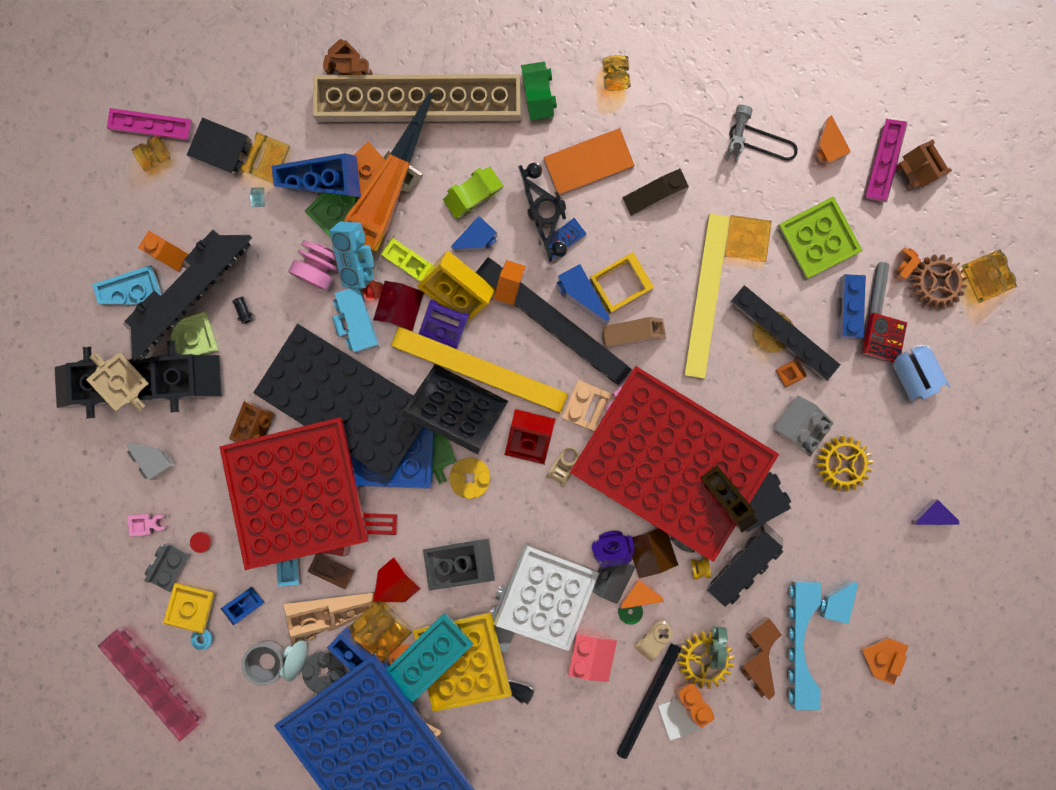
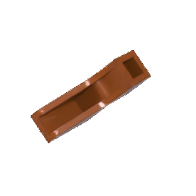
M765 617L747 631L750 636L748 641L755 649L757 647L759 649L740 663V665L743 667L741 672L748 681L752 679L756 684L754 689L761 698L765 696L770 700L775 695L769 653L774 642L782 634L770 618Z

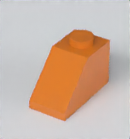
M832 115L824 122L816 146V157L820 163H823L824 167L846 157L851 152Z
M149 230L138 247L178 272L183 267L181 265L182 261L188 256V253Z

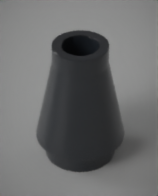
M508 679L512 693L511 696L521 704L525 703L528 705L535 689L531 688L529 684Z

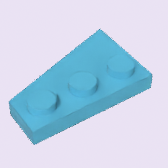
M152 265L92 284L97 302L100 305H137L143 302L154 290L160 296L162 295Z

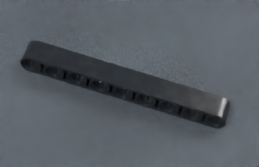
M487 257L475 273L496 290L503 268ZM521 282L514 305L609 380L620 386L632 369Z

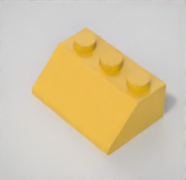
M448 250L433 264L417 285L420 290L439 305L462 314L464 312L470 314L469 320L489 303L495 291L493 286Z

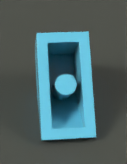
M849 581L825 595L818 609L821 612L820 616L849 624L859 583Z

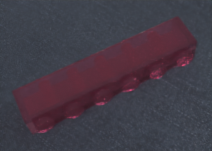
M123 627L116 629L98 645L99 649L178 741H182L204 722L201 719V713L196 708L192 709L187 703V697L174 688L175 684L168 676L165 677L161 673L159 664L149 659L146 655V649L140 644L137 645L133 640V634L128 629Z

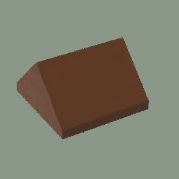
M656 528L631 537L634 543L632 559L639 579L656 575L678 566L668 534Z

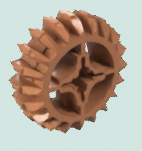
M936 254L932 255L931 259L925 257L923 259L924 263L920 261L917 265L918 268L912 271L917 275L910 277V280L915 282L910 285V288H916L912 295H919L920 298L917 302L925 301L924 307L927 308L931 305L932 310H936L938 306L940 310H944L946 306L949 308L953 307V302L958 303L960 301L958 296L962 297L965 294L961 289L967 288V285L962 283L967 277L960 274L964 272V269L958 270L957 267L960 262L952 264L953 257H949L947 260L943 254L939 258ZM937 266L944 268L946 271L940 274L935 270L932 271L930 267ZM924 275H926L925 278L928 281V287L926 289L924 286ZM950 276L953 280V288L949 284ZM942 278L941 282L939 283L940 285L934 287L937 283V279ZM935 291H938L941 294H945L947 297L936 298L931 294Z

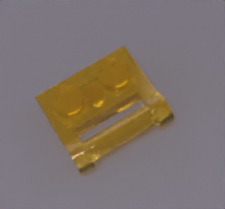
M256 132L254 136L255 142L241 170L273 183L272 166L284 163L290 146ZM266 143L265 151L257 169L253 168L262 144Z

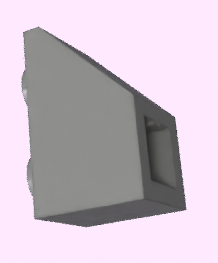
M134 443L126 445L129 449L127 451L129 457L134 462L137 461L140 466L139 472L145 479L155 480L175 467L164 449Z

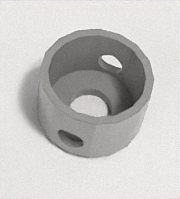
M262 641L250 647L242 659V671L245 678L257 686H267L280 678V671L286 660L284 658L285 650L279 644L272 641ZM263 654H270L274 657L275 664L272 669L265 670L260 666L259 659Z

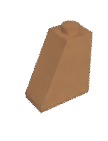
M654 317L603 326L604 332H602V339L606 347H619L666 339L663 318Z

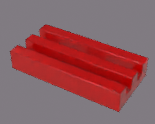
M363 513V517L393 518L392 522L364 521L365 526L392 527V531L366 530L367 534L397 535L398 514Z

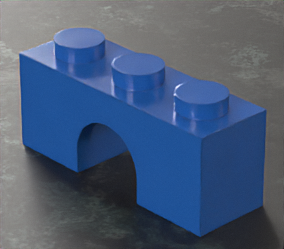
M844 274L840 277L839 298H842V312L840 318H838L837 339L859 340L864 337L866 275Z

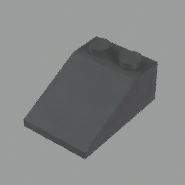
M489 539L423 549L429 591L495 581Z

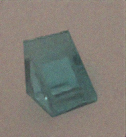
M264 187L251 188L250 198L252 207H265Z

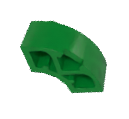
M545 61L521 65L530 120L553 117V109L557 108L556 97L551 96L549 81H552L551 68L547 69Z

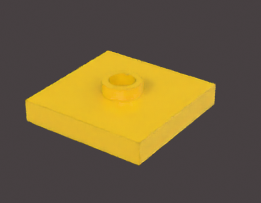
M174 583L163 624L204 634L215 593Z

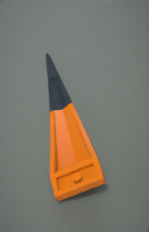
M431 92L428 93L379 171L345 217L344 222L362 224L363 232L365 233L364 245H370L373 251L377 252L385 233L388 231L433 96Z

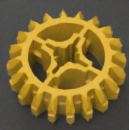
M840 436V442L836 437L832 438L833 445L829 441L825 442L828 449L820 448V452L824 455H817L816 457L818 460H822V463L816 464V467H822V471H819L818 475L825 474L822 482L825 483L830 480L828 487L832 488L836 484V491H840L843 486L844 492H849V485L852 490H857L856 483L859 486H863L864 482L861 479L869 480V476L865 473L873 471L871 468H867V465L873 464L872 460L867 461V457L872 455L871 452L864 453L867 446L859 447L861 440H856L853 444L854 439L851 436L847 439V442L845 436ZM848 447L854 452L844 456L841 452H838L837 448ZM832 454V457L835 460V465L830 471L829 459ZM859 458L860 467L858 473H856L854 463ZM841 460H848L847 468H840ZM841 472H845L847 475H850L852 479L849 481H841L834 476L840 474Z
M701 631V638L699 639L694 633L692 634L693 642L689 638L685 639L689 644L688 647L685 645L680 646L685 650V653L680 652L678 656L684 658V660L677 661V664L680 666L684 665L685 667L679 671L681 674L688 672L684 679L687 681L692 678L691 684L693 685L699 681L698 687L701 689L704 687V683H706L708 689H711V682H714L715 686L718 687V679L726 682V678L723 676L724 673L729 676L731 675L727 667L734 668V664L728 662V660H733L734 655H727L725 669H720L715 674L706 677L711 668L710 663L704 665L699 659L705 655L711 659L712 655H709L710 642L713 643L714 639L711 638V632L708 633L706 638L705 632ZM706 643L701 653L691 654L695 647ZM726 647L727 653L732 651L731 647ZM689 660L699 663V676L692 672Z

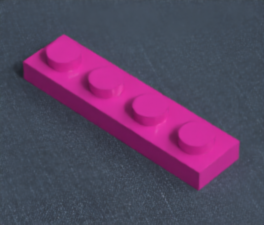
M110 108L107 129L190 141L193 121L185 118Z
M886 119L866 194V198L869 200L888 201L908 125L907 121Z

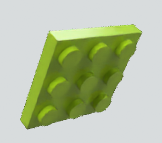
M834 196L778 225L806 280L863 251Z

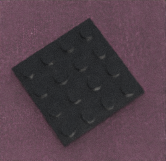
M434 364L405 407L402 416L469 451L479 454L504 411L508 400Z

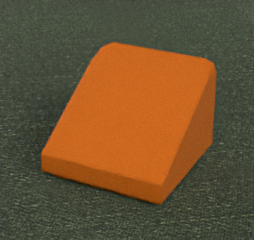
M798 358L776 369L785 388L807 377Z

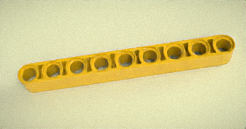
M397 327L390 345L400 351L557 413H562L569 395L561 390L401 327Z

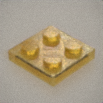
M731 215L725 257L766 262L772 221Z

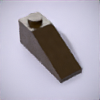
M681 168L629 193L622 197L630 216H633L687 192L689 185Z
M718 465L700 477L741 533L759 521L755 510Z

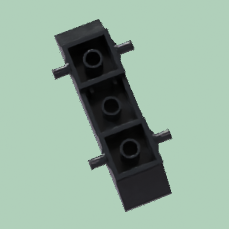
M212 230L203 240L196 243L195 248L182 261L181 265L186 270L161 296L154 290L143 302L137 304L135 310L123 323L129 330L130 360L133 363L136 360L141 362L150 352L147 348L151 344L156 346L164 338L162 333L166 329L170 331L180 321L177 317L180 314L185 316L194 306L191 302L194 299L199 301L207 293L208 289L206 287L209 283L213 286L223 276L221 273L223 269L229 270L237 261L235 256L237 254L242 256L251 246L249 241L253 237L250 235H219L216 231Z
M166 341L167 354L144 358L141 362L136 360L134 363L127 359L148 382V385L137 396L141 402L170 400V413L179 412L178 400L222 396L220 355H181L176 353L175 341ZM82 347L83 360L55 367L57 408L86 406V419L95 418L96 405L109 404L86 380L95 373L98 366L89 358L92 355V347Z

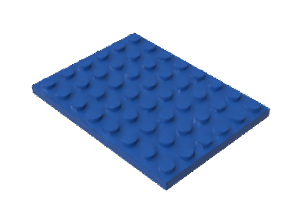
M375 653L274 725L321 790H475Z

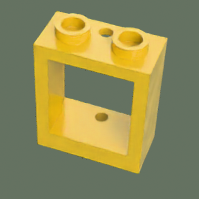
M634 252L590 276L589 279L595 292L601 298L600 301L605 311H608L610 315L654 289L652 282ZM628 264L642 289L612 306L598 280Z

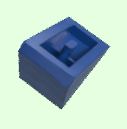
M250 587L223 606L221 610L234 626L263 605L264 602L255 590Z

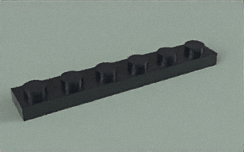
M745 285L730 301L825 381H828L841 364Z

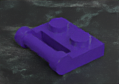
M430 300L419 335L458 349L470 314L456 312L437 304L434 300ZM433 312L457 320L459 325L455 326L432 317Z

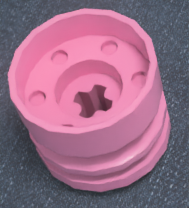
M303 240L301 245L309 251L298 250V253L305 259L303 262L293 260L288 273L317 288L328 291L333 278L326 272L327 270L338 271V268L331 264V262L337 263L334 251L321 244Z

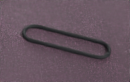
M737 124L733 125L730 129L731 139L733 137V130L734 128H736ZM745 125L744 128L793 145L795 153L791 157H784L748 143H744V146L783 160H792L796 157L798 148L794 142Z

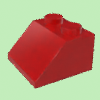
M515 409L504 455L545 465L555 418Z

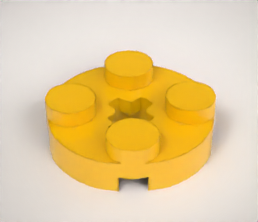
M464 458L457 461L451 468L449 475L450 486L462 498L472 499L480 497L487 491L490 485L489 469L479 459ZM466 473L475 474V482L473 484L465 482Z

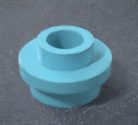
M206 629L204 634L194 632L191 636V644L197 650H205L212 643V635ZM199 636L204 638V643L198 642Z

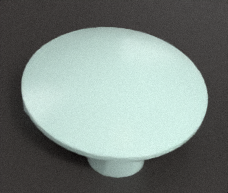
M301 640L293 646H287L284 651V658L286 660L280 671V677L286 681H293L305 664L307 657V644L305 641Z

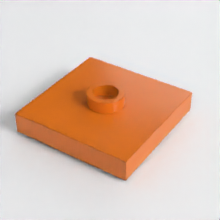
M369 141L353 154L357 156L361 195L385 162V159Z

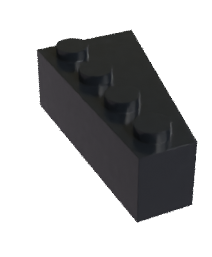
M767 523L760 526L761 532L758 535H752L747 540L744 551L742 549L738 550L730 561L731 565L726 564L708 584L707 591L723 606L726 607L729 603L733 605L739 599V593L744 588L747 590L754 583L753 578L758 573L762 575L768 569V563L772 559H778L783 553V538Z

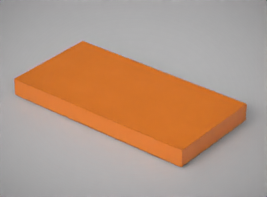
M620 128L543 157L554 187L559 195L635 166Z

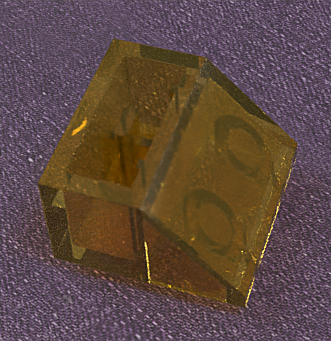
M1001 249L962 265L978 303L1017 287L1016 277L1010 271L1007 265V257L1002 253Z
M373 602L349 626L353 639L372 654L375 653L382 662L412 633L393 609L384 602Z

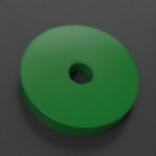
M642 606L623 609L619 607L618 616L625 624L633 625L641 620L643 608ZM630 609L633 610L632 614H628Z

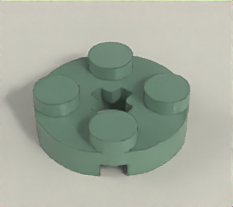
M712 626L711 638L714 641L709 644V655H712L710 667L714 670H723L726 667L727 629L726 627Z

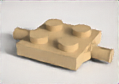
M97 352L89 357L98 367L95 373L86 380L115 412L130 402L138 412L141 410L139 405L142 409L145 407L137 396L148 385V382L120 352L112 359L106 361Z

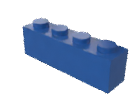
M346 627L327 647L349 670L374 654L349 627ZM378 657V659L387 669L389 666L380 657Z

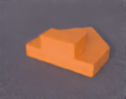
M887 637L873 645L862 648L861 652L866 659L872 676L894 685L897 676L901 675L904 667L908 645Z

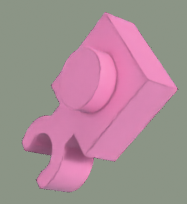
M150 514L127 516L129 537L152 534V528L157 531L165 530L166 526L160 527L157 524V521L165 518V515H156L152 519Z

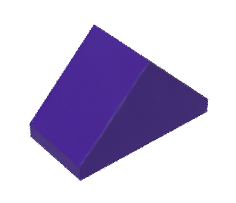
M932 499L912 519V524L959 525V520L938 499Z

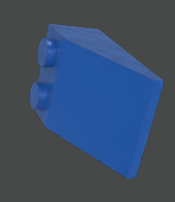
M581 264L558 275L556 288L561 296L565 295L568 301L604 326L609 323L610 318Z

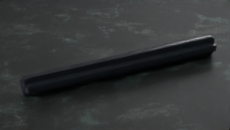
M674 643L670 644L617 751L619 757L623 759L628 758L678 657V653L681 651L680 646Z

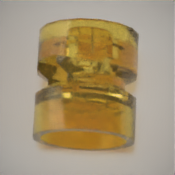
M613 55L603 58V72L606 73L604 76L605 90L619 91L630 88V74L627 73L630 69L629 57Z
M158 135L148 139L147 144L141 143L132 148L137 162L145 172L156 167L157 162L162 164L171 159L165 144Z

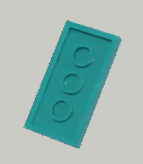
M445 612L387 668V671L406 697L413 703L474 643Z

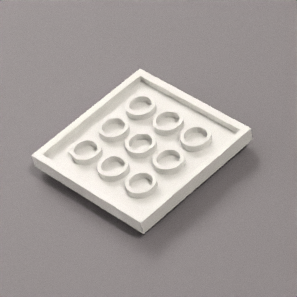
M524 545L494 625L569 651L599 573Z

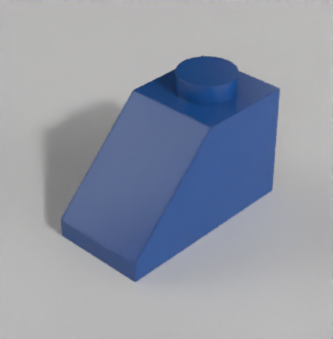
M478 216L451 245V248L454 252L484 251L487 247L490 249L494 246L498 235L490 225Z

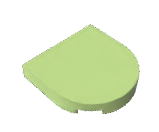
M206 311L181 319L171 333V341H175L176 351L181 355H208L219 351Z

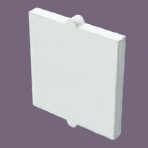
M676 698L658 705L670 741L683 736L688 737V734L703 730L702 727L690 720L686 707L682 706Z

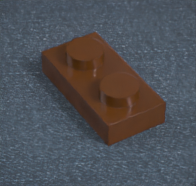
M319 553L315 555L308 569V573L342 589L347 588L355 571Z

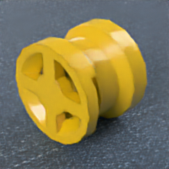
M703 558L700 561L695 559L690 561L693 580H698L700 577L711 578L710 565L707 558Z

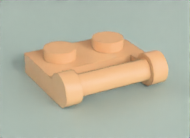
M578 380L562 418L595 432L607 400L611 399L612 394ZM596 394L600 398L590 422H587L584 418L593 396Z

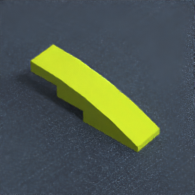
M394 238L390 239L380 254L419 282L433 266V264L427 262Z

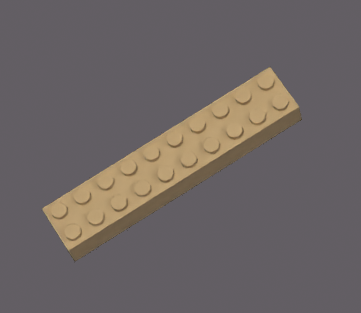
M520 74L313 75V117L316 122H411L428 93L431 92L433 96L424 122L521 121Z

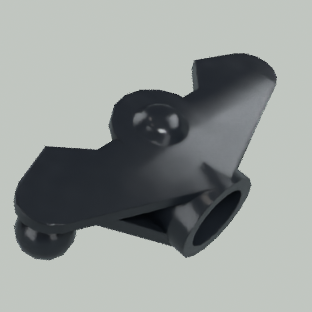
M536 162L530 163L526 169L519 165L518 169L529 204L527 214L529 219L535 223L547 259L551 262L553 261V255L563 257L568 251V246L563 241H556L549 248L560 217L562 216L563 220L566 219V203L564 199L560 198L558 191L554 192V197L526 178L536 179L542 174L540 164ZM530 189L540 196L535 202L533 201ZM543 205H551L556 211L552 217L544 218L539 214L538 209ZM542 228H551L547 239Z

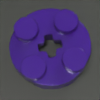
M620 531L605 532L599 536V540L596 543L595 540L592 543L593 557L602 568L629 564L634 554L633 539L629 535L628 537L623 535Z

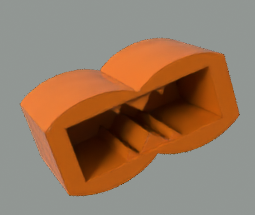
M685 682L674 690L676 699L682 706L686 707L687 715L694 724L703 728L714 720L712 709L703 702L702 695L696 686Z

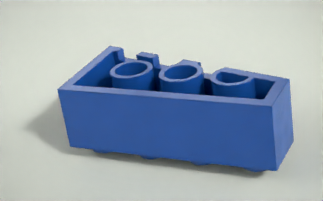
M343 153L272 166L274 187L361 197L357 156Z

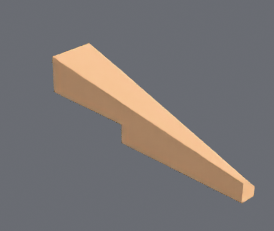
M374 592L283 604L291 646L301 640L309 639L312 641L316 639L317 634L325 630L330 632L357 619L358 614L369 610V612L375 610V606L382 602H373Z

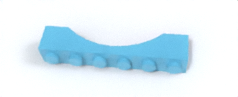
M792 581V586H789V598H792V607H789L788 610L789 619H792V628L788 630L789 641H792V649L788 650V660L792 662V670L788 671V681L791 683V691L788 692V703L791 704L794 710H820L821 689L815 683L808 670L804 653V640L808 623L816 609L821 605V583L817 581Z

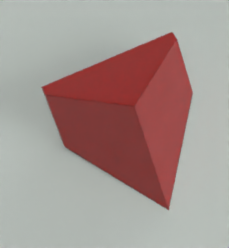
M395 557L378 570L373 602H406L421 589Z

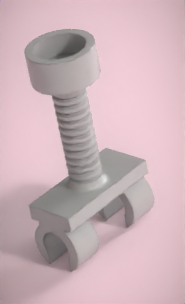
M738 105L736 107L735 116L738 118L735 134L729 143L726 153L727 161L729 160L730 153L736 154V163L744 149L746 138H742L746 120L750 119L753 109L750 106Z

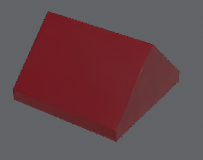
M384 281L373 320L413 331L424 292L403 283Z

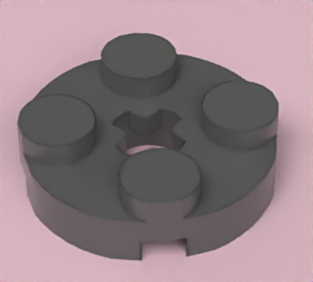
M318 651L305 661L302 675L306 686L318 694L342 677L345 669L344 664L331 652ZM319 667L323 669L328 668V677L319 676Z

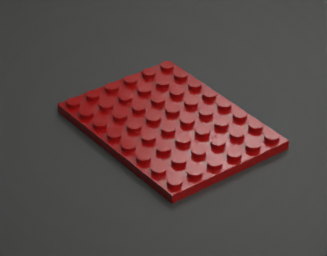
M635 365L569 473L714 562L736 526L700 477L718 465L750 504L778 458L779 453Z

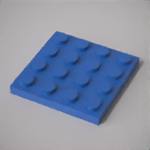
M423 428L391 480H388L350 455L356 485L363 487L432 489L435 433Z

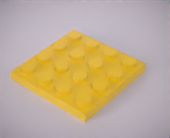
M491 612L453 620L471 639L474 645L427 689L432 711L437 712L510 697L512 693ZM430 626L414 629L413 634L415 641Z

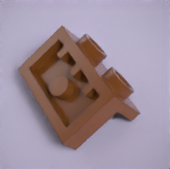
M244 401L229 439L236 443L265 436L274 413L263 410L249 401Z

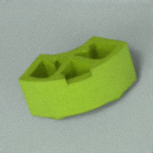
M491 166L483 170L478 168L467 181L459 186L455 184L447 190L448 194L443 198V201L455 219L476 209L475 207L485 200L488 201L504 187Z

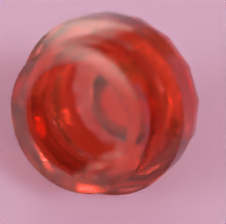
M372 280L365 288H362L366 299H378L384 284Z

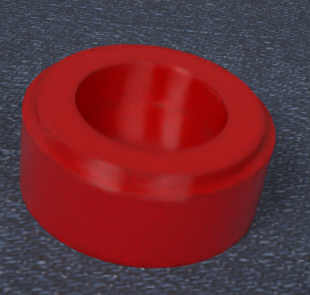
M197 532L190 538V547L197 553L208 551L212 545V539L206 532Z

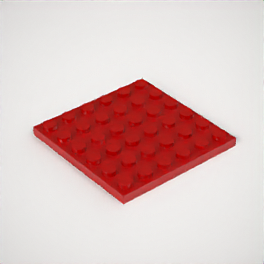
M342 418L219 446L244 570L369 542Z

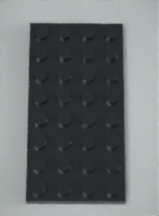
M298 323L253 392L304 426L342 418L350 455L388 480L393 478L424 428L402 416L405 407L413 397L412 394Z

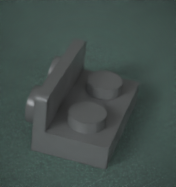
M166 543L163 546L160 545L155 553L156 560L145 571L146 578L144 581L147 583L151 582L171 592L174 583L178 580L191 554L170 543Z

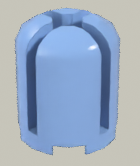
M921 345L911 349L930 387L927 390L907 352L897 356L893 363L911 404H914L913 399L921 397L923 400L940 392L939 387L945 384L948 388L951 387L932 349L928 346Z

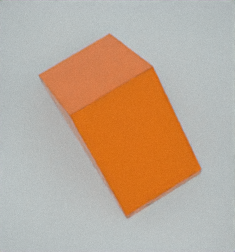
M509 260L505 261L499 276L494 300L514 306L526 268L525 265Z
M636 580L620 602L619 607L623 609L664 601L663 597L641 581Z

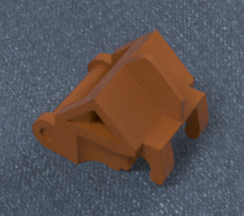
M339 39L328 49V55H325L323 69L326 75H332L333 70L339 72V75H373L372 70L369 69V62L364 58H360V54L346 40Z
M934 140L919 145L903 156L904 161L897 164L898 172L904 170L910 179V183L907 185L910 191L919 185L923 188L952 172L934 146Z

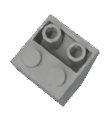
M797 395L774 430L802 452L811 456L834 423L816 404Z

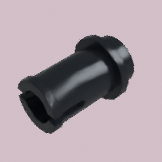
M241 296L232 300L239 316L237 320L241 321V324L251 322L253 320V313L250 312L245 297Z

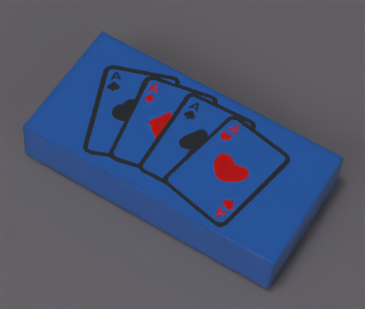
M574 217L555 231L549 248L556 241H563L570 248L586 236L587 233Z

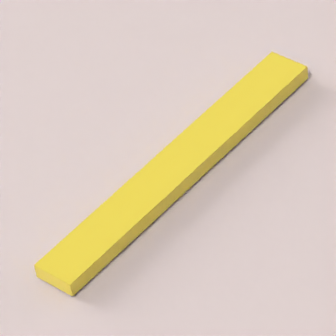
M709 214L684 376L705 379L730 220L729 216Z

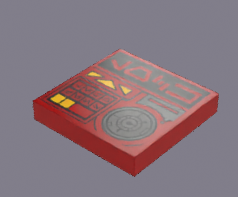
M870 313L862 354L894 362L897 356L902 353L908 322L877 313Z

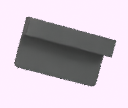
M621 564L607 568L600 567L592 592L618 604L635 570V566Z

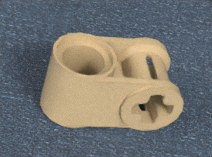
M572 447L564 448L557 460L554 461L546 478H552L559 482L561 487H564L571 476L570 470L579 458L577 450ZM571 450L575 453L576 458L573 462H566L563 455L566 451Z
M665 621L657 622L636 644L635 648L650 662L660 654L662 649L672 639L673 631L670 625ZM660 628H661L662 630H664V629L666 628L667 634H666V635H663V634L660 635V633H659L658 630H659Z

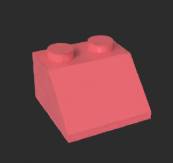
M576 632L567 672L568 676L591 681L609 682L617 640Z

